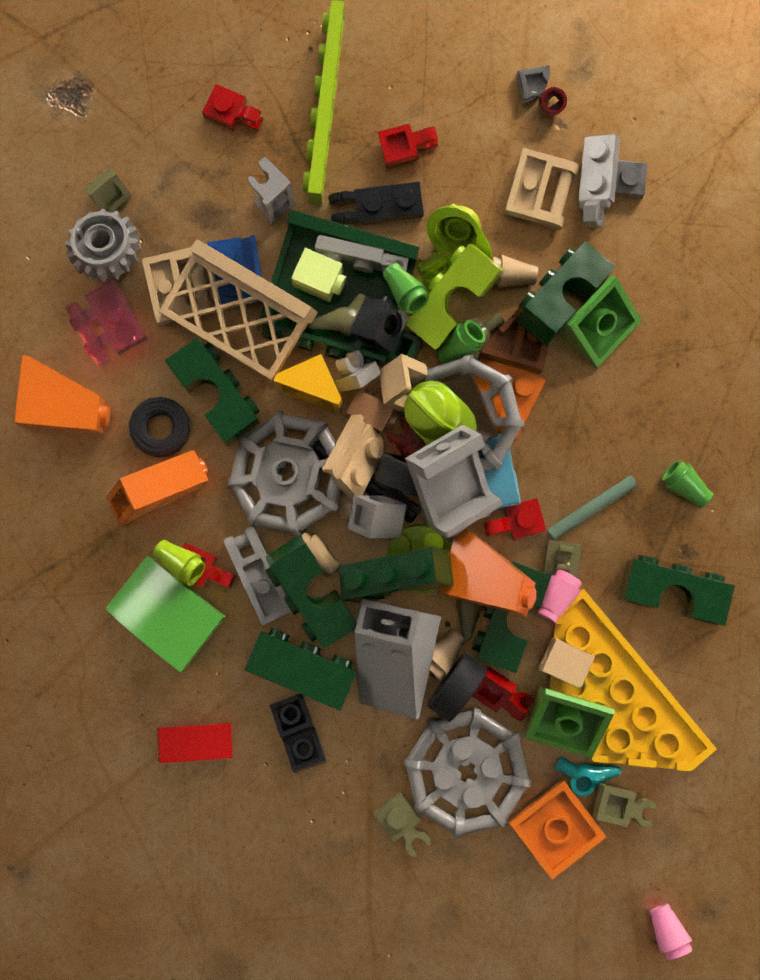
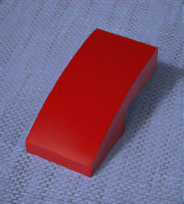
M229 722L157 727L159 763L233 758L231 723Z

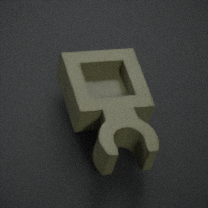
M600 783L591 817L597 821L628 827L630 818H632L643 827H652L653 822L642 818V811L647 807L656 809L657 804L647 798L635 800L636 793L631 790Z
M401 791L373 812L375 818L394 842L403 836L406 851L411 857L415 858L417 856V852L412 847V842L415 839L420 838L427 846L431 845L429 835L425 831L415 828V825L422 820Z

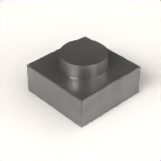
M618 160L615 197L643 199L645 196L648 163Z

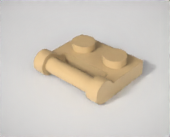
M523 148L504 214L543 224L545 227L553 230H561L564 222V217H562L572 178L576 177L579 165L566 159ZM555 171L560 175L550 211L548 212L540 208L550 172Z
M191 247L142 259L158 326L175 322L160 313L159 310L181 274L178 264L187 263L193 253L190 251ZM198 264L191 275L194 287L207 284L203 267ZM208 290L195 293L199 311L215 307L214 301L210 300ZM186 296L178 298L171 309L172 312L179 316L193 313L192 306L188 305Z

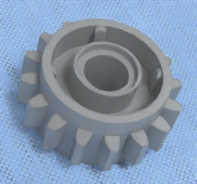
M105 209L93 213L90 211L83 218H78L74 228L68 231L71 238L65 241V245L69 250L67 256L70 262L74 264L79 274L85 273L91 281L95 277L100 278L102 282H106V279L110 278L117 280L119 275L124 272L129 273L132 263L139 260L136 251L141 250V244L137 239L140 236L128 217L122 219L116 210L113 213L106 212ZM109 242L104 248H98L101 244Z

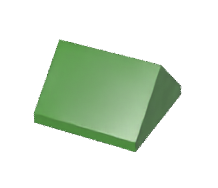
M611 275L565 324L559 335L587 361L598 368L640 324L642 319L617 277Z
M539 686L525 738L592 758L614 716L615 709Z

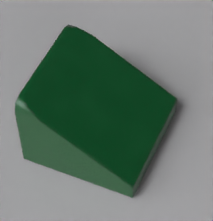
M403 330L394 352L389 353L380 350L379 355L385 356L386 361L389 363L400 354L417 360L423 346V339Z

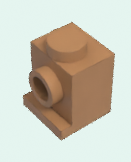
M365 385L356 392L346 411V418L349 419L351 415L361 414L364 417L363 421L365 424H370L382 437L385 429L392 431L400 413L394 411V408L384 405L381 394L373 392L372 396L367 394L368 386Z

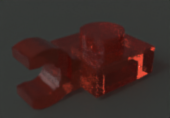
M403 418L400 420L404 432L396 434L388 427L386 428V436L389 443L398 448L401 452V458L407 463L406 457L427 445L423 441L419 443L414 438L412 428L407 420Z

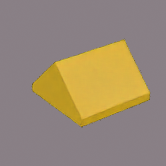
M321 354L275 375L273 381L279 393L341 415L343 410L342 399Z

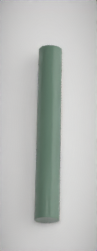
M631 475L546 529L548 535L552 540H556L638 487L637 482Z

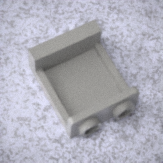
M464 425L459 426L405 458L428 525L445 538L461 533L467 526L489 516L492 511L502 506L501 499L489 490L477 452L485 447L482 435Z

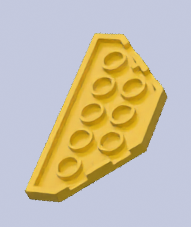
M580 589L581 593L554 624L553 638L595 656L582 687L578 688L550 675L549 689L615 709L614 716L593 757L590 758L591 761L692 771L715 752L717 748L584 589Z

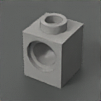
M353 495L347 529L369 539L400 538L406 504L385 495Z

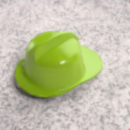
M453 203L439 208L430 214L426 223L427 234L448 268L452 266L449 260L460 246L466 248L468 244L475 245L492 259L491 247L481 230L479 217L472 209Z
M432 380L422 382L415 386L406 398L404 406L405 418L410 427L427 444L434 442L461 425L474 431L477 429L475 416L469 407L449 387L441 382Z

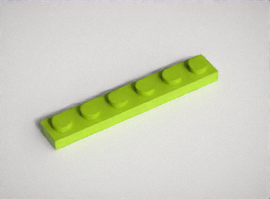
M331 0L330 13L324 12L322 33H327L326 44H320L318 64L323 65L322 76L316 75L314 96H319L318 107H312L310 127L315 128L314 139H308L307 159L312 160L311 170L304 171L303 191L308 192L309 203L314 204L323 203L345 20L344 1Z

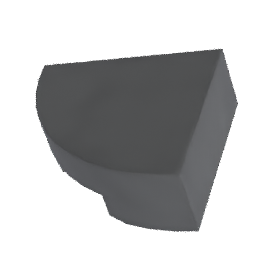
M549 65L517 71L516 78L522 106L535 102L545 91L550 77Z

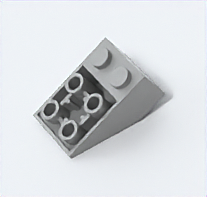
M362 599L355 629L360 704L419 719L441 616Z

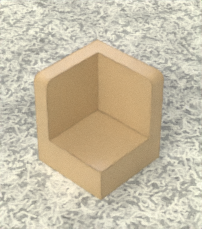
M400 354L381 368L379 377L383 404L404 412L406 398L410 393L411 387L428 376L426 364Z
M551 638L538 670L580 688L585 681L595 656L563 641Z

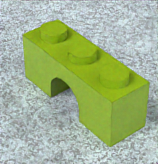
M468 244L466 248L460 246L449 260L452 266L445 274L440 272L428 286L431 292L428 294L429 300L427 304L416 313H407L410 318L406 326L435 350L443 347L458 323H460L449 309V299L452 293L458 288L466 287L478 297H484L505 271L473 244Z

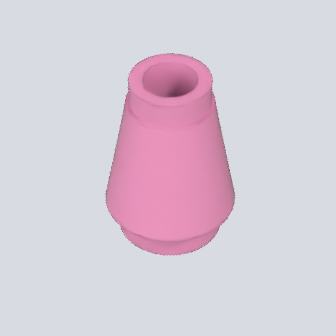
M557 570L555 575H551L537 614L555 624L558 618L562 616L581 593L579 588L582 582L563 570Z
M668 903L657 906L649 911L652 917L659 953H664L667 961L679 958L692 951L689 943L692 939Z

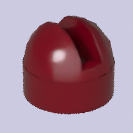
M558 87L548 88L539 98V108L545 115L555 116L562 112L567 105L566 94ZM555 96L559 101L548 108L545 103Z

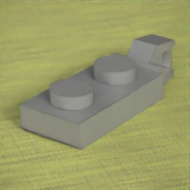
M617 134L589 136L584 139L578 201L579 209L584 210L583 222L589 228L603 227L604 209L610 208L611 203L615 202L620 138Z
M323 235L317 236L315 251L340 263L353 264V268L358 271L372 273L374 269L383 273L388 266L398 263L407 272L408 258L384 253V250Z

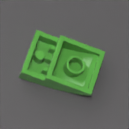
M149 555L145 557L105 608L131 633L180 673L188 668L226 618L223 613L203 599L200 594L187 584H179L165 567Z

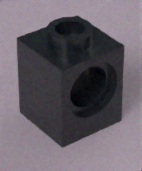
M366 296L349 333L368 347L393 353L409 316L398 308L396 301L392 298L381 296L380 299Z

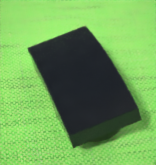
M298 694L271 704L270 708L280 738L283 740L293 773L296 774L327 762L304 696Z

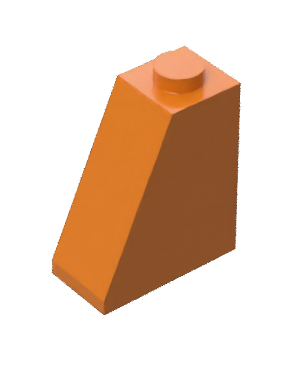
M22 355L14 423L24 428L103 435L104 426H108L110 422V407L106 406L107 402L103 398L32 357Z
M195 450L120 478L106 498L121 527L201 489L208 481V470L205 462L197 457Z
M466 528L461 533L454 535L449 553L454 585L440 588L439 593L452 599L527 617L528 610L533 607L536 600V589L534 588L536 583Z

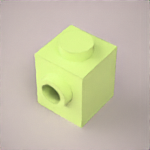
M305 248L291 279L293 287L330 302L334 294L339 295L341 293L346 276L342 275V263Z

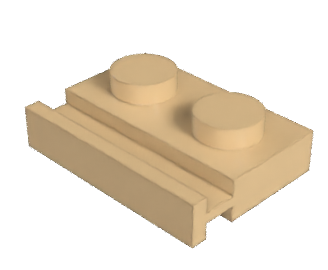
M361 414L350 416L322 468L325 473H329L332 476L331 480L349 499H353V495H363L380 462L382 454L385 453L388 444L370 424H365L363 421L364 417Z

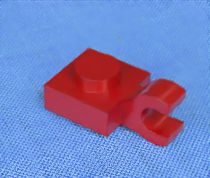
M215 84L202 111L204 118L231 130H234L237 122L258 131L264 120L263 117H260L261 111L259 109L246 105L247 100L244 95L218 84Z
M410 123L378 132L386 167L418 159L417 149H431L438 146L435 126L412 132Z
M537 498L521 502L518 505L504 507V518L488 521L483 524L487 537L510 531L512 540L547 531Z
M184 543L182 548L199 554L201 560L206 565L202 576L194 583L195 585L205 588L208 579L232 588L236 575L214 566L218 556Z
M488 666L483 680L472 697L496 713L502 707L514 719L522 721L528 715L529 711L527 709L534 702V699L525 692L515 693L517 685Z

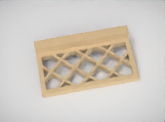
M196 239L190 249L193 252L159 312L267 378L274 380L275 375L280 372L307 324L313 322L318 312ZM199 264L207 269L210 283L193 288L191 275ZM214 274L221 277L223 280L216 281ZM228 284L234 285L238 300L221 305L217 287ZM212 289L216 306L199 311L195 293ZM242 291L246 292L252 297L244 298ZM189 295L193 313L179 316L171 311L178 298ZM255 301L264 303L267 317L249 322L245 304ZM240 306L244 323L227 328L223 310ZM271 308L281 314L272 316ZM217 312L221 330L210 333L205 332L200 316ZM194 318L196 326L187 320ZM289 318L297 323L290 336L278 339L274 321ZM269 323L273 341L255 345L251 327ZM246 329L250 347L239 350L233 349L228 333ZM223 335L224 343L215 337ZM285 343L282 350H280L279 344ZM274 346L277 359L271 369L268 370L259 364L256 350ZM251 352L253 360L243 354Z

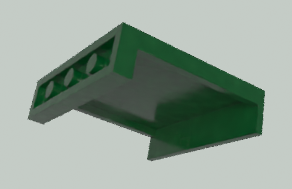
M290 209L287 219L288 229L271 283L316 310L318 313L315 318L328 314L338 308L348 307L359 293L376 299H380L381 296H387L395 300L387 281L383 278L382 271L373 269L372 273H365L354 269L353 264L344 262L341 263L343 264L342 275L346 276L345 284L339 295L334 294L330 302L293 287L291 277L304 249L307 248L316 252L315 244L319 235L382 249L384 253L408 258L407 272L410 275H413L419 247ZM264 306L260 315V319L267 317ZM271 308L272 316L281 314ZM289 318L274 321L278 339L290 336L297 323ZM269 323L256 326L257 330L261 331L262 337L272 340ZM306 326L295 347L307 351H312L313 347L325 350L326 356L337 360L343 359L345 356L347 357L346 354L359 350L363 356L364 364L376 362L379 367H384L387 362L385 356L379 355L380 350L366 346L353 335H343L334 330H314Z

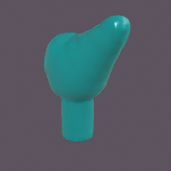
M562 756L554 766L556 770L570 778V788L578 796H588L600 783L617 777L622 772L620 767L613 765L581 764L576 766Z

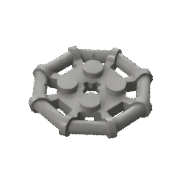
M464 354L463 358L430 369L427 368L428 376L419 381L417 385L429 380L441 382L440 379L461 373L462 376L469 372L492 384L486 392L481 389L480 391L496 428L497 426H502L505 429L494 449L488 444L489 441L484 443L485 447L481 451L485 457L479 459L483 471L493 468L500 469L503 466V459L520 428H524L525 422L521 420L511 384L513 381L509 374L504 375L473 358L472 354ZM499 395L501 396L506 417H498L493 399ZM401 411L400 415L404 417L413 454L427 446V443L410 427L405 418V413Z
M283 411L275 412L274 417L245 436L240 435L237 439L239 445L230 479L226 480L227 488L233 491L248 518L247 523L252 527L258 525L289 532L292 536H298L302 530L330 512L338 510L340 506L337 504L341 489L331 480V475L326 495L318 491L323 472L322 468L327 459L320 461V457L312 448L319 440L328 456L332 452L336 441L329 431L326 421L323 419L317 421L287 415ZM288 429L307 432L303 440L287 437ZM276 432L277 438L268 447L263 446L260 448L256 445ZM252 452L256 455L250 475H245L250 453ZM288 464H292V470L295 471L294 475L288 481H284V477L279 474L280 469H286ZM252 484L260 492L261 499L257 504L254 503L246 489L247 486ZM312 497L320 502L299 516L297 511L299 505L308 503ZM270 505L285 507L287 518L267 514Z
M474 707L471 711L459 713L451 722L442 717L437 719L431 717L427 720L428 725L411 753L403 761V765L407 769L415 804L413 809L417 814L422 813L452 832L456 838H461L464 834L498 826L504 828L508 825L507 820L527 787H531L532 779L528 777L520 743L521 735L518 731L513 732L481 712V708ZM469 725V735L449 740L444 732ZM481 727L501 741L492 747L477 737L479 728ZM437 737L443 744L433 761L423 759ZM506 750L509 752L514 774H503L499 754ZM469 763L474 764L475 778H468L466 781H462L460 779L462 774L458 770L459 766H468ZM421 770H431L436 789L427 795ZM502 782L512 785L498 808L492 799ZM442 797L456 806L455 818L435 806L434 803ZM486 805L491 813L465 820V809Z

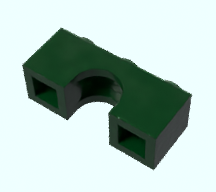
M586 241L577 250L571 247L560 259L559 264L562 266L556 272L550 269L539 283L542 288L537 293L531 290L519 304L522 311L516 322L546 347L577 311L566 302L563 292L573 293L586 303L603 285L616 267Z
M197 337L167 358L165 362L188 393L201 385H212L218 388L219 401L204 416L223 442L229 446L240 435H245L260 424L255 416L260 410L249 395L243 399L236 388L241 384L228 368L223 372L216 363L221 357L211 343L208 342L203 345Z
M301 534L265 556L270 566L265 572L276 588L282 585L288 595L283 597L293 615L301 613L306 621L301 626L311 642L318 639L325 649L356 629L357 622L336 589L323 597H312L306 593L309 582L322 573L323 570Z
M427 547L338 566L342 600L361 603L362 599L376 601L391 598V593L407 590L427 591L454 585L449 551L436 547Z
M639 555L638 560L632 559L627 561L618 600L648 608H658L662 593L668 587L674 586L680 589L686 597L684 617L714 625L726 626L735 585L724 583L725 576L705 572L704 577L691 574L692 568L679 564H672L671 568L659 566V559Z
M511 561L510 563L536 583L534 587L536 589V600L533 607L540 608L551 575ZM486 607L483 617L488 619L484 632L477 631L471 648L476 651L474 658L516 673L528 640L515 636L507 626V615L509 612Z

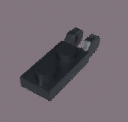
M420 181L355 189L354 192L341 191L328 196L330 205L356 204V212L345 211L331 215V221L343 225L358 223L359 226L424 217Z

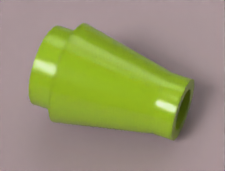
M165 539L160 541L153 551V556L163 564L179 584L193 585L199 580L205 570L206 565L201 560L199 554L176 546Z

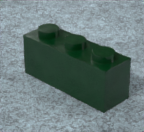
M272 627L269 633L265 631L260 632L245 671L341 711L357 673V670L351 668L352 661L334 654L332 660L319 655L321 648L302 641L301 646L288 641L289 634Z

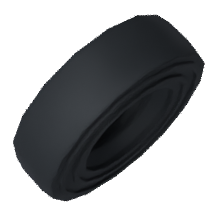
M165 397L149 398L140 403L132 412L129 421L130 437L135 446L147 455L154 457L170 456L180 451L188 440L190 433L189 417L184 408L172 399ZM162 414L170 418L173 428L167 438L156 440L149 436L147 425L152 417Z

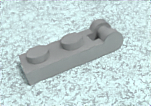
M251 526L246 528L245 533L235 538L229 536L223 539L224 545L261 625L264 626L291 613L283 597L287 596L283 586L280 585L276 588L265 572L270 567L265 557L268 554L256 528ZM251 545L255 554L243 559L240 550Z

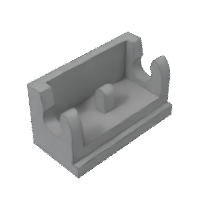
M264 156L258 162V165L265 174L266 181L263 184H259L252 176H249L248 180L251 188L260 196H254L257 208L266 216L267 222L273 226L295 205L291 182Z

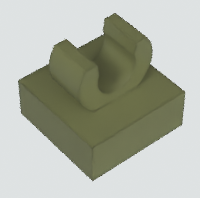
M108 168L106 171H101L99 173L100 176L92 183L86 184L84 190L100 210L105 209L106 212L112 213L132 195L118 176Z
M547 540L542 572L555 575L557 570H563L578 578L582 545Z

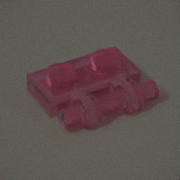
M114 279L84 295L90 305L89 308L82 311L77 302L71 303L66 307L71 318L69 323L73 330L78 331L85 342L83 347L87 355L93 357L97 366H102L109 362V358L104 350L111 344L116 353L120 355L148 339ZM98 319L105 332L98 337L90 326L91 322Z

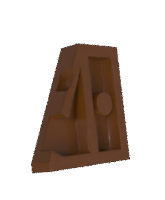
M518 307L496 334L481 348L478 357L541 374L544 369L549 345L546 347L516 322L522 311Z

